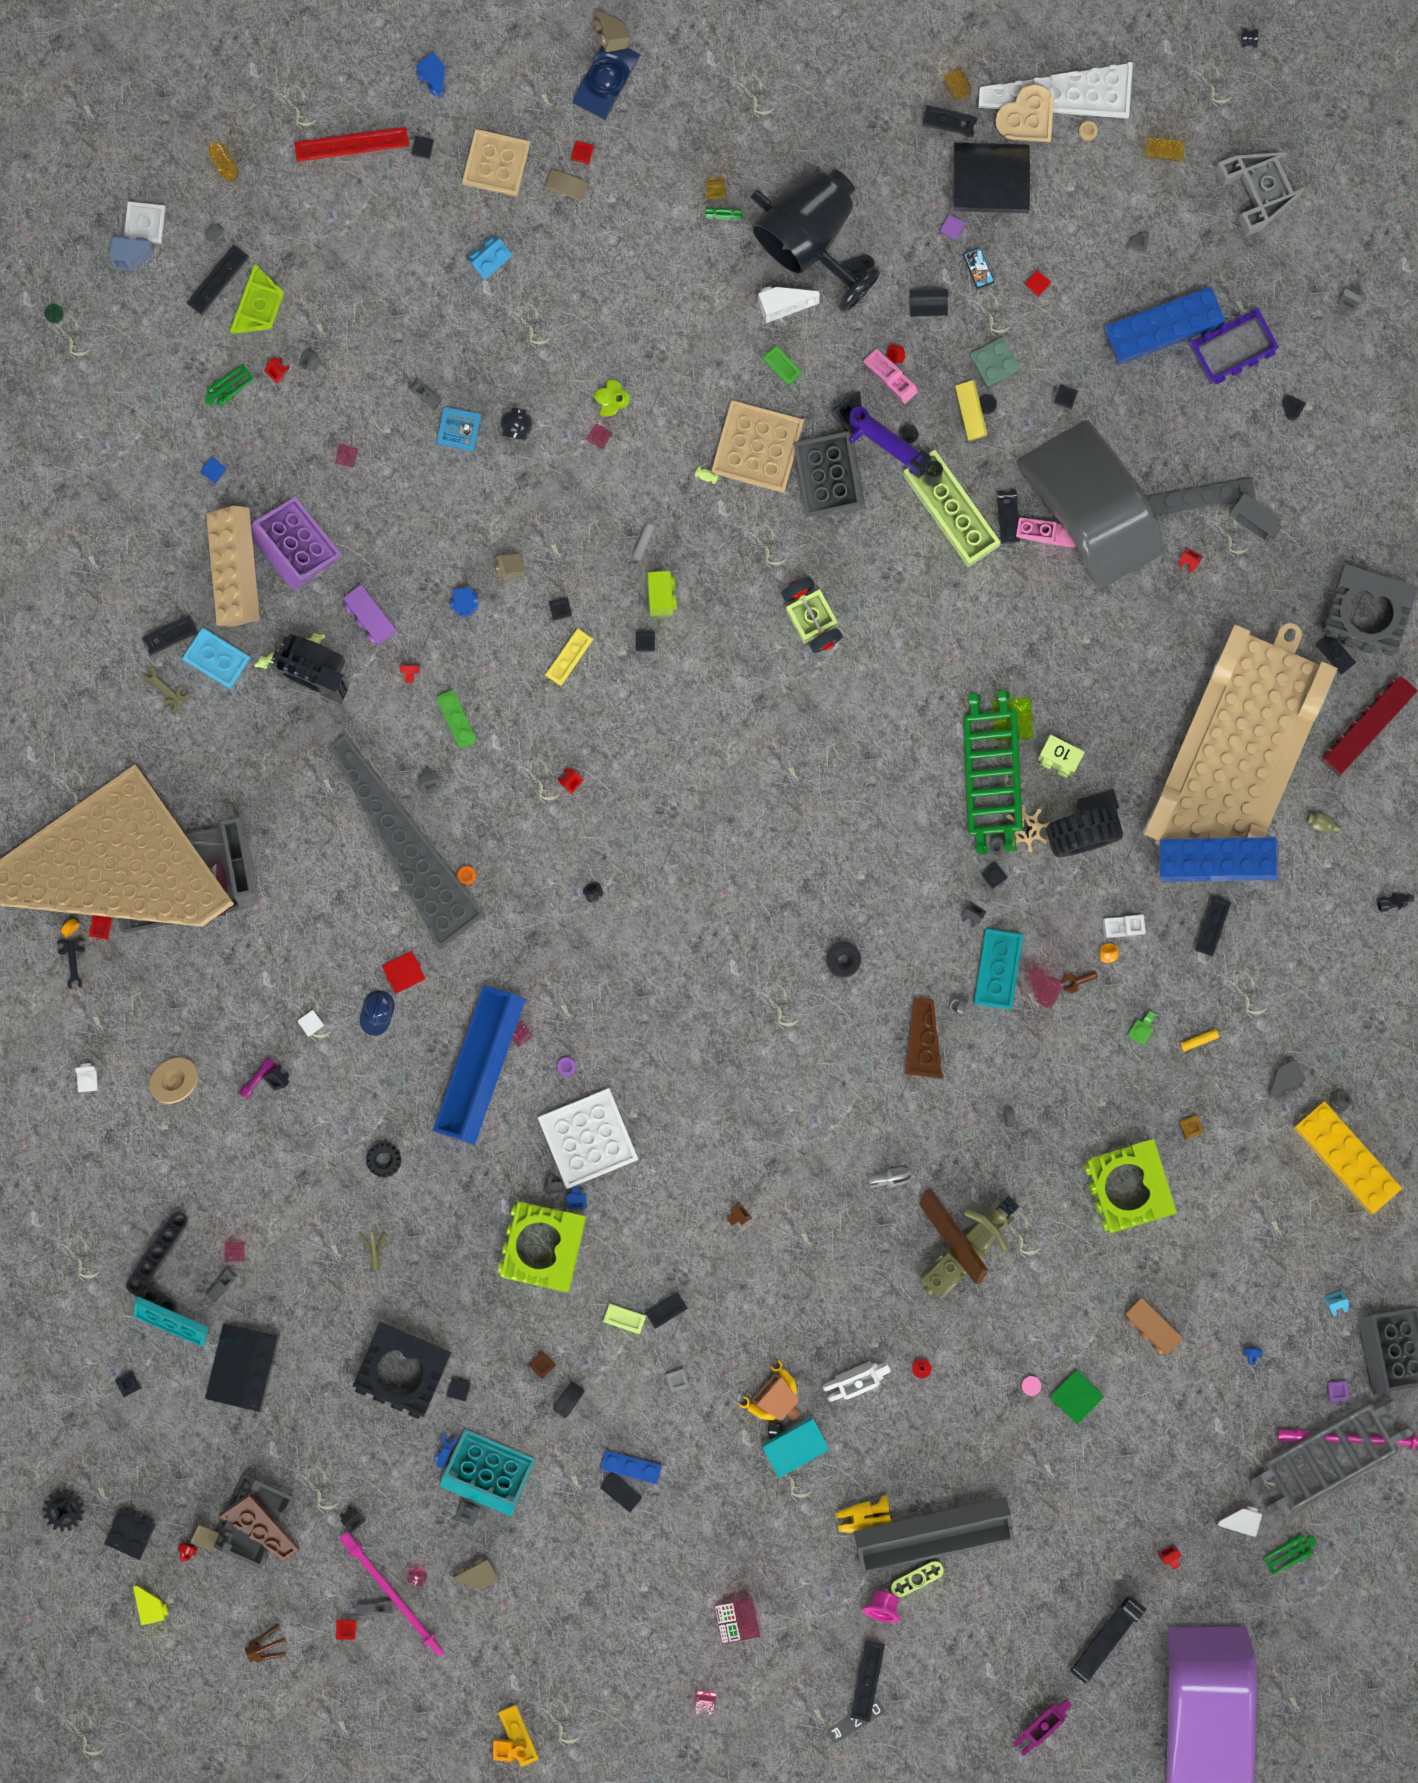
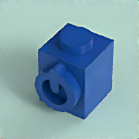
M472 587L453 589L454 598L450 599L451 610H455L456 615L469 617L471 613H475V610H479L477 592H473Z

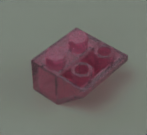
M1036 967L1033 969L1029 968L1025 976L1034 1002L1050 1010L1063 985L1060 984L1061 981L1053 976L1050 978L1044 976L1042 970Z

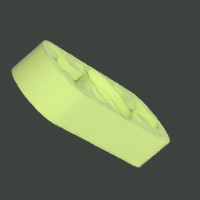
M933 1561L912 1571L892 1583V1593L897 1597H903L942 1576L943 1566L939 1562ZM931 1565L939 1566L938 1575L930 1574L928 1575L930 1580L926 1581V1576L921 1570L925 1569L928 1572L931 1570ZM916 1573L921 1574L923 1577L920 1585H915L912 1582V1576ZM908 1577L909 1584L913 1588L909 1590V1586L905 1587L902 1594L899 1591L895 1592L896 1584L900 1583L903 1585L907 1583L904 1579Z

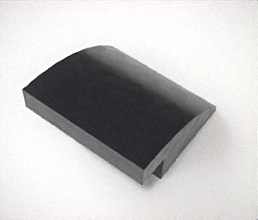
M954 142L953 211L1029 214L1030 146Z

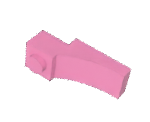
M874 350L863 360L864 365L904 405L918 393L915 384L904 376L901 370L879 350Z

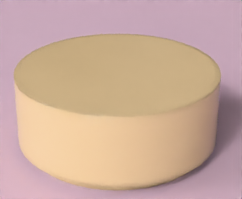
M1085 121L1080 125L1079 136L1083 140L1091 141L1097 136L1098 128L1094 122Z

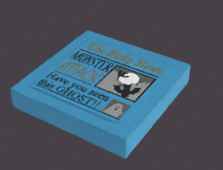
M444 407L436 444L474 452L482 415Z

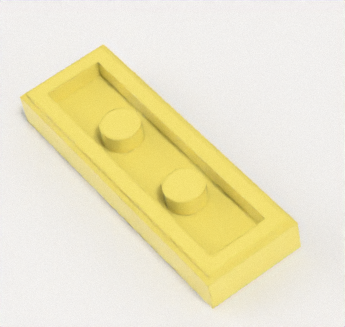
M971 380L955 386L968 440L972 441L987 436L975 381Z
M577 628L545 676L562 686L592 643L593 638Z

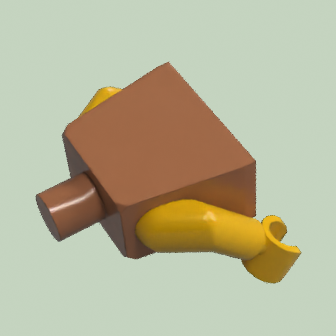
M776 1360L780 1368L774 1369L771 1365V1370L775 1373L773 1377L752 1400L748 1397H743L747 1400L746 1406L738 1404L741 1408H748V1411L759 1419L773 1421L777 1418L781 1421L787 1416L791 1420H795L800 1414L794 1407L799 1401L796 1397L798 1393L796 1382L786 1369H782V1363Z

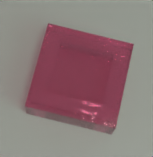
M339 444L335 464L354 468L358 448Z

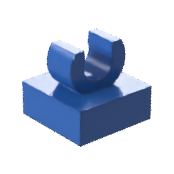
M580 1186L572 1187V1194L567 1195L568 1209L587 1208L586 1193L580 1194Z

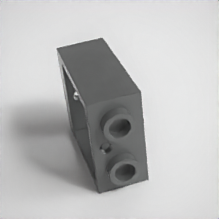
M1245 493L1230 514L1232 518L1266 542L1269 538L1274 539L1282 527L1279 525L1282 519Z

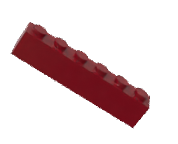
M1400 676L1396 679L1394 677L1387 685L1389 689L1385 693L1381 691L1374 699L1376 703L1372 707L1368 705L1361 713L1364 715L1361 720L1355 719L1349 726L1350 732L1347 735L1343 733L1336 740L1338 745L1334 749L1330 747L1323 754L1326 758L1322 762L1337 776L1340 777L1418 692L1405 678Z

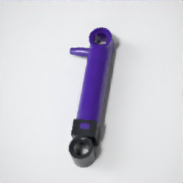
M855 407L851 410L849 426L854 431L849 438L851 443L865 435L909 467V472L918 479L923 476V480L927 485L937 486L941 483L943 466L940 462L932 460V456L921 450L919 452L872 418L865 408Z

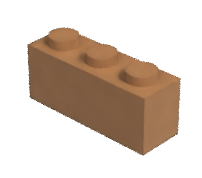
M1140 1298L1124 1314L1127 1317L1125 1321L1132 1328L1136 1326L1141 1331L1139 1335L1146 1342L1150 1340L1154 1344L1152 1348L1159 1355L1164 1354L1167 1356L1183 1340L1143 1298Z

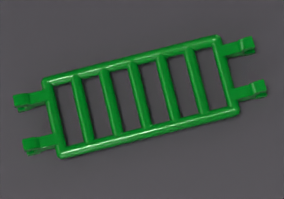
M1005 690L998 691L1000 711L981 713V695H977V693L969 694L971 714L963 716L969 835H976L975 851L980 855L988 854L986 834L1004 832L1005 851L1017 852L1015 832L1021 831L1023 828L1018 713L1016 710H1009L1010 692ZM1010 718L1011 729L971 733V721ZM1011 737L1012 748L972 752V740ZM1012 756V767L973 771V759ZM1013 775V786L974 789L973 778ZM1014 793V805L975 808L974 797ZM1014 813L1015 824L975 827V816Z

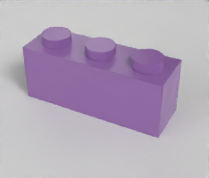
M362 585L343 598L345 602L344 608L349 614L353 612L356 616L354 621L360 629L363 627L368 632L366 636L372 644L376 642L380 646L397 633L396 629Z

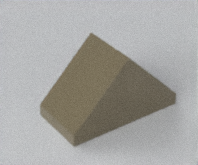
M198 1523L190 1543L212 1551L220 1533Z

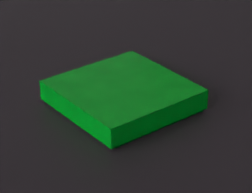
M1075 1370L1049 1398L1078 1424L1104 1396L1078 1370Z

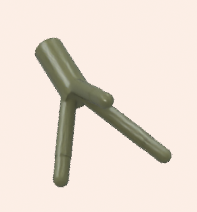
M373 1230L370 1231L371 1245L363 1233L359 1232V1236L371 1253L372 1269H380L378 1252L387 1233L384 1232L376 1247Z

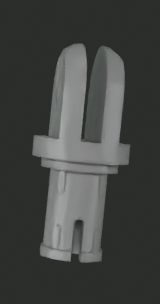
M898 1167L886 1169L883 1174L868 1176L870 1188L888 1185L892 1188L908 1183L911 1175L907 1168Z

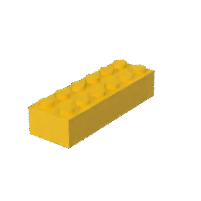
M1325 1101L1293 1128L1370 1215L1379 1210L1402 1189Z

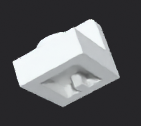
M91 1063L80 1064V1068H75L78 1092L98 1091L97 1068L91 1066Z

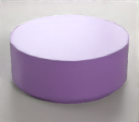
M564 1057L558 1061L557 1070L560 1075L569 1077L575 1073L576 1064L573 1059Z

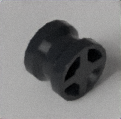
M1243 28L1241 47L1252 46L1257 48L1258 29L1251 31Z

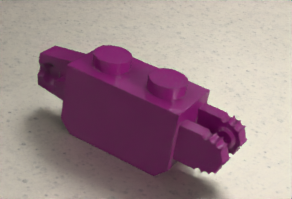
M1066 1699L1059 1706L1057 1703L1050 1705L1022 1731L1023 1734L1013 1742V1745L1015 1747L1019 1746L1026 1737L1030 1739L1031 1743L1021 1752L1023 1756L1035 1746L1038 1747L1065 1721V1718L1068 1716L1065 1712L1072 1706L1070 1702Z

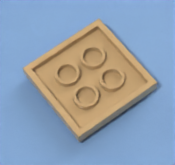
M475 129L462 184L518 197L531 142Z

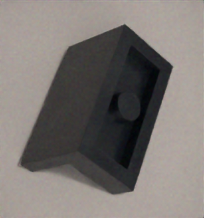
M948 289L910 290V317L948 316Z

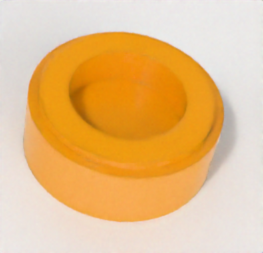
M76 919L69 920L62 927L61 933L65 937L71 936L79 928L80 923Z

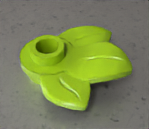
M608 380L607 388L598 389L593 394L595 400L602 404L601 416H613L619 409L625 408L630 402L628 392L623 390L621 384L616 380ZM623 396L622 401L618 402V397Z

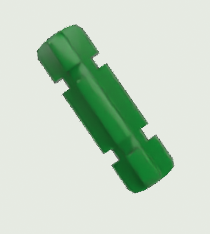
M706 208L705 217L707 219L716 217V219L731 220V218H734V220H741L742 210H731L728 208H716L714 210V208Z

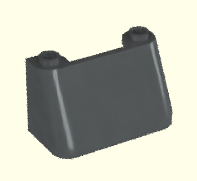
M244 1474L240 1478L226 1507L227 1509L251 1492L268 1513L278 1521L281 1513L285 1514L291 1511L294 1505V1497ZM220 1519L215 1530L220 1534L214 1547L221 1552L261 1569L269 1558L264 1545L258 1541H253L242 1530L234 1528L233 1524L229 1521Z

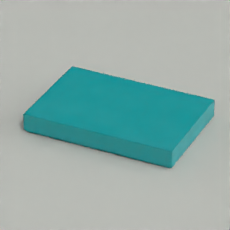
M812 1416L761 1445L778 1478L830 1450Z

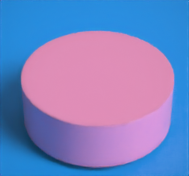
M1029 1376L1022 1382V1391L1028 1396H1034L1040 1392L1041 1382L1038 1378Z

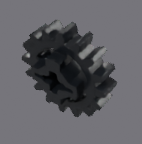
M64 1489L63 1494H61L57 1490L56 1496L50 1494L51 1500L44 1501L48 1506L47 1508H42L43 1511L47 1512L43 1518L49 1519L47 1525L54 1524L53 1530L60 1527V1531L64 1532L65 1527H67L68 1531H71L72 1525L78 1527L77 1521H83L80 1514L85 1513L84 1510H81V1507L85 1504L78 1502L81 1497H74V1491L68 1494L67 1489ZM66 1497L62 1503L55 1502L59 1498ZM73 1502L76 1505V1512L72 1508ZM66 1505V1510L68 1511V1514L61 1515L62 1511H60L59 1509L60 1507H65ZM51 1509L55 1511V1520L52 1517ZM66 1518L73 1519L71 1522L67 1524H62V1522Z

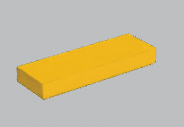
M517 1705L498 1712L509 1740L514 1741V1746L517 1747L520 1744L527 1746L525 1750H520L521 1755L527 1756L526 1759L519 1761L520 1766L522 1767L538 1760L539 1757Z

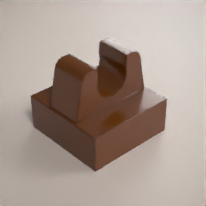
M739 1203L730 1209L733 1215L727 1221L731 1226L738 1221L743 1225L752 1217L742 1204Z

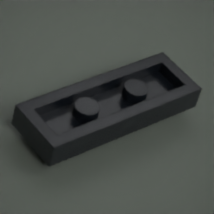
M1215 896L1212 897L1194 951L1213 957L1231 902Z

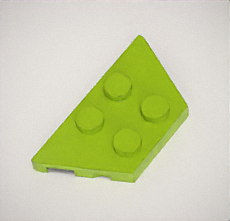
M255 264L230 329L231 334L272 329L285 295Z

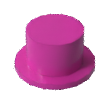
M874 1591L870 1605L863 1606L862 1611L865 1615L875 1620L897 1623L900 1620L899 1614L896 1613L899 1598L888 1592Z

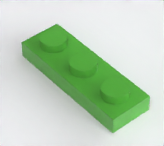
M454 689L437 696L436 699L459 749L476 743V737Z

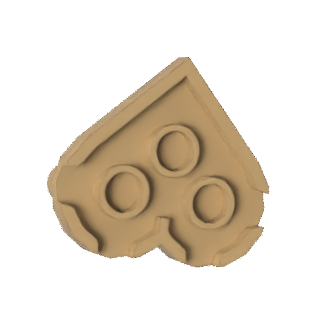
M1028 84L1020 89L1016 101L1001 105L996 115V127L1000 134L1011 140L1051 142L1053 97L1050 90L1040 84Z

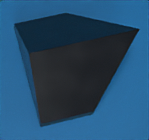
M860 391L846 397L832 409V416L846 432L849 431L851 434L854 431L849 426L850 412L855 407H862Z

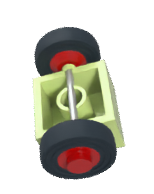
M806 577L791 582L781 592V595L786 602L799 598L798 601L786 607V612L803 644L811 641L809 646L812 652L818 653L833 648L834 644L839 642L843 636L838 628L833 629L837 627L838 622L821 590L819 589L808 596L805 595L815 587L812 578Z

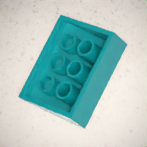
M464 1429L443 1475L440 1487L512 1517L536 1459Z

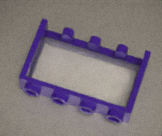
M1258 307L1253 312L1245 316L1242 315L1229 324L1226 323L1214 332H1208L1202 338L1196 341L1192 340L1189 343L1209 384L1215 382L1216 385L1225 381V377L1230 374L1235 376L1241 373L1243 367L1247 365L1249 368L1259 363V359L1263 357L1268 359L1276 355L1275 351L1279 348Z

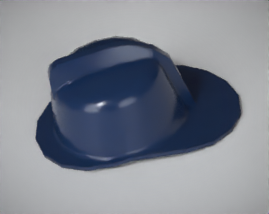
M377 990L371 992L366 997L360 1015V1025L365 1033L377 1036L383 1034L388 1029L395 1006L393 997L389 993Z

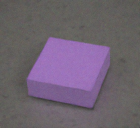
M948 215L940 233L957 241L966 223Z
M1347 1381L1327 1383L1329 1402L1349 1400Z

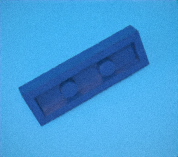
M605 1450L601 1470L657 1484L662 1465Z

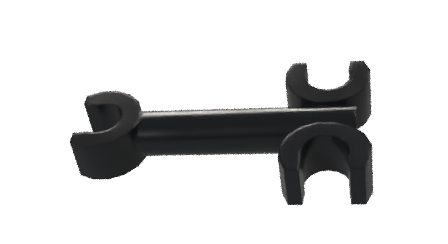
M77 938L75 941L68 942L64 940L57 941L58 945H65V949L58 951V954L65 955L68 952L70 979L67 985L69 989H72V982L74 981L78 982L79 988L83 986V982L78 978L76 951L79 953L86 951L85 948L79 949L77 946L79 942H85L84 938Z

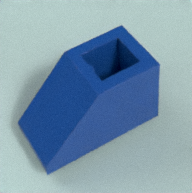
M432 52L415 66L417 71L415 74L421 82L425 81L429 85L428 90L433 96L437 95L441 99L444 95L446 70L445 65Z

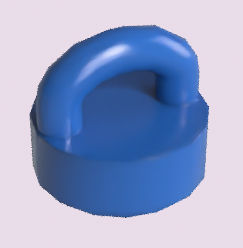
M1243 1348V1355L1248 1356V1364L1251 1366L1256 1363L1257 1357H1262L1263 1350L1260 1348Z

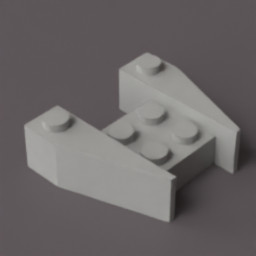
M1286 152L1236 155L1219 162L1215 169L1223 186L1242 178L1255 208L1242 213L1239 218L1246 236L1266 228L1297 201L1304 192L1303 189L1293 192L1280 163L1286 158Z

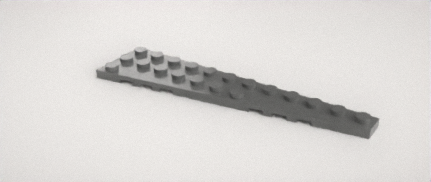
M343 735L330 745V748L436 945L441 950L485 916V914L349 739Z

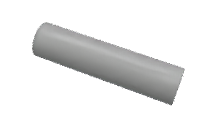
M649 523L645 524L632 559L641 561L655 526Z

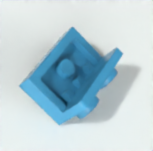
M490 236L484 240L483 245L479 249H474L469 254L466 261L485 280L512 257L513 254L500 238Z

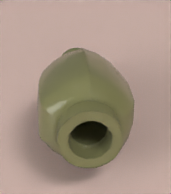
M1310 812L1307 816L1306 823L1314 830L1323 833L1333 831L1338 834L1341 831V826L1336 825L1334 820L1325 814Z

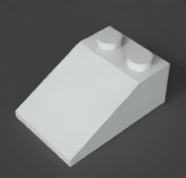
M766 287L761 290V293H758V304L766 323L817 305L820 299L819 291L781 287Z

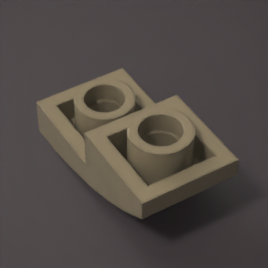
M550 170L544 187L559 195L565 194L580 202L583 200L588 183L568 174Z

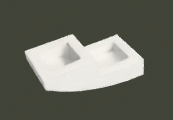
M1144 915L1103 919L1104 938L1146 934Z

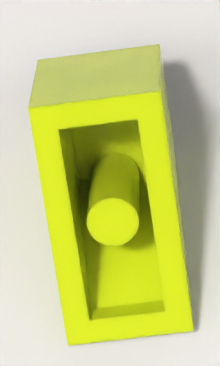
M134 1586L133 1589L141 1625L166 1620V1615H169L167 1605L163 1604L161 1599L141 1586Z

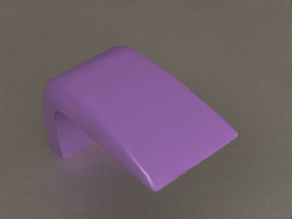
M1246 1626L1168 1628L1167 1783H1255L1257 1666L1255 1653Z

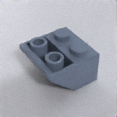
M118 235V238L112 237L110 261L114 269L133 271L154 255L153 246L146 238L137 237L134 240L124 235Z

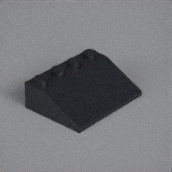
M223 1323L205 1399L262 1413L280 1337Z

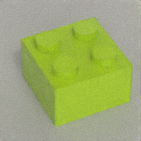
M671 571L648 572L650 617L673 615V610H677L676 595H672V591H676L675 576H671Z

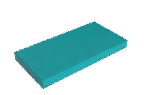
M985 928L974 998L975 1005L1012 1010L1024 934Z
M137 1296L134 1304V1318L198 1346H205L209 1327Z

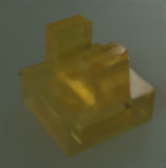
M711 177L707 178V199L726 198L725 179L723 177H719L717 180H712Z

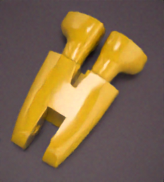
M881 1496L879 1502L874 1505L867 1501L836 1512V1518L851 1516L852 1524L847 1523L838 1526V1531L854 1533L856 1530L892 1523L891 1514L873 1517V1514L890 1512L888 1496Z

